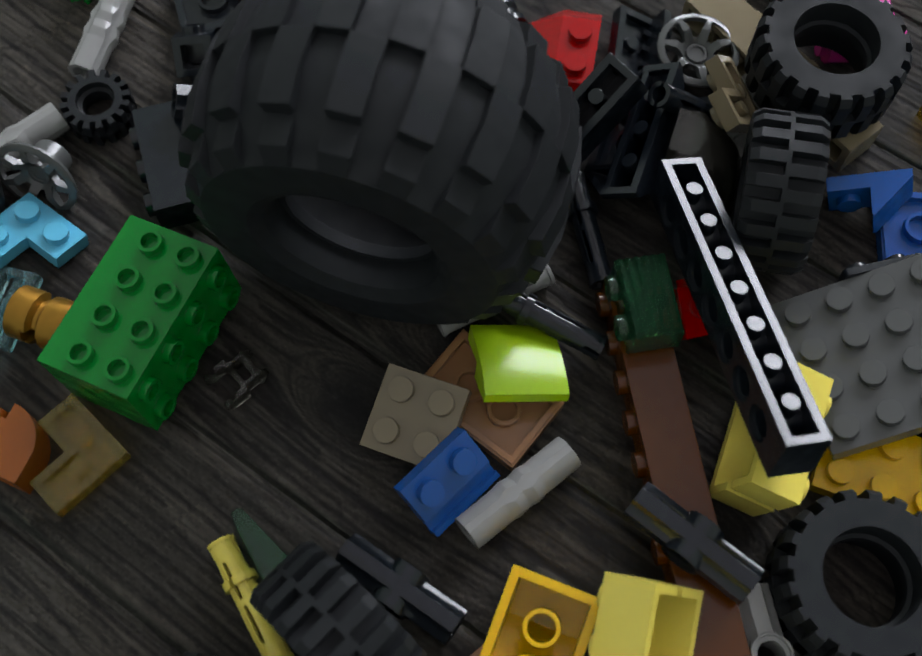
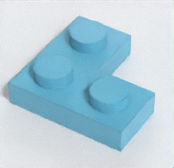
M30 192L0 213V269L29 247L59 269L89 245L87 234Z

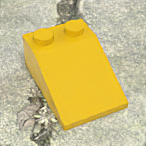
M513 564L480 656H584L596 623L598 612L597 596Z

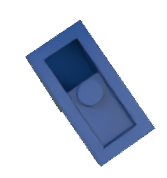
M913 168L827 177L829 211L854 212L863 207H871L873 233H876L913 195Z

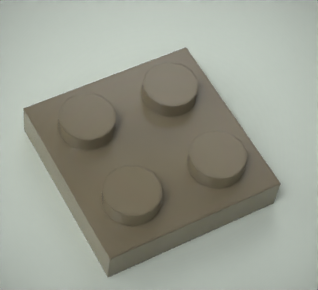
M389 363L359 445L417 465L456 427L461 426L472 392L466 388Z

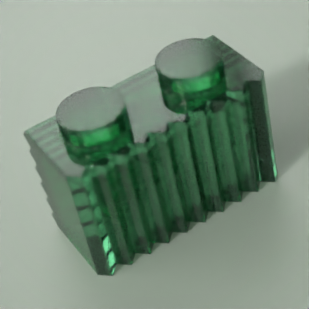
M660 253L658 255H644L640 258L635 256L631 259L627 257L623 260H615L610 276L605 277V291L608 301H615L618 315H615L613 318L617 341H624L627 354L678 347L685 333L665 254Z

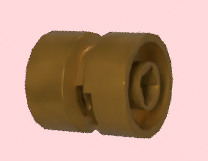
M24 285L16 290L6 305L2 322L4 333L9 337L28 344L36 343L40 348L44 349L74 301L63 297H55L51 300V293Z

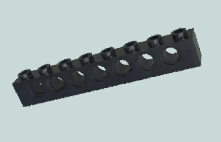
M701 157L663 159L660 162L650 197L765 473L769 478L812 472L833 442V438Z

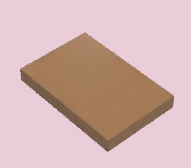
M463 329L424 375L466 388L472 392L460 428L466 430L479 448L512 472L562 410L565 402H483L474 377L477 362L468 341L469 333Z

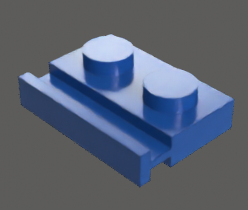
M456 427L393 488L414 514L427 526L428 531L439 537L455 521V518L472 505L501 475L489 464L490 461L466 430Z

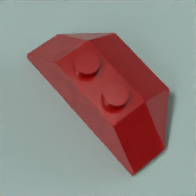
M563 10L530 23L548 42V56L562 63L568 79V86H571L574 92L594 70L602 15Z

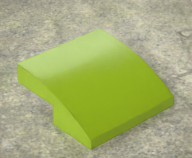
M470 325L468 341L477 362L474 377L483 402H555L569 400L570 393L565 365L556 339L530 325Z

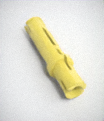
M227 534L210 543L207 549L224 580L222 588L226 595L231 594L260 655L295 656L288 643L250 603L252 591L258 585L256 580L259 576L255 568H249L234 534Z

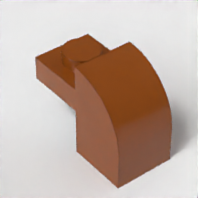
M15 403L9 413L0 408V481L30 495L48 465L51 444L44 427L24 408Z

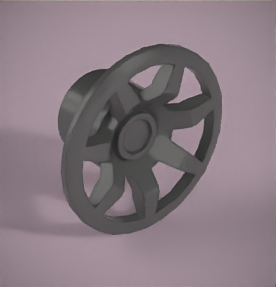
M698 13L677 16L670 20L659 34L657 53L661 64L680 62L683 66L685 85L698 88L710 87L706 79L708 70L704 62L726 48H731L732 60L736 67L738 66L740 52L730 39H719L711 44L707 41L713 24L723 29L731 38L727 27L711 16ZM698 21L705 24L698 37H693L691 28L685 22ZM675 26H677L681 35L682 43L679 40L666 39L667 33ZM665 48L675 52L671 62L666 55Z
M43 139L39 140L35 146L22 142H11L0 147V180L14 196L19 199L22 198L25 194L16 186L28 182L30 184L28 192L38 198L41 190H45L46 199L55 206V209L68 210L76 203L78 189L73 176L69 172L72 166V158L63 146L52 140ZM17 151L19 152L20 159H16L6 153ZM3 164L11 170H20V172L7 176ZM57 192L68 193V200L63 203Z

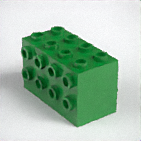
M130 215L37 358V361L72 394L158 431L163 421L168 419L174 412L177 397L184 385L195 376L200 358L207 346H211L215 342L219 334V326L227 312L231 311L238 303L242 288L218 248Z

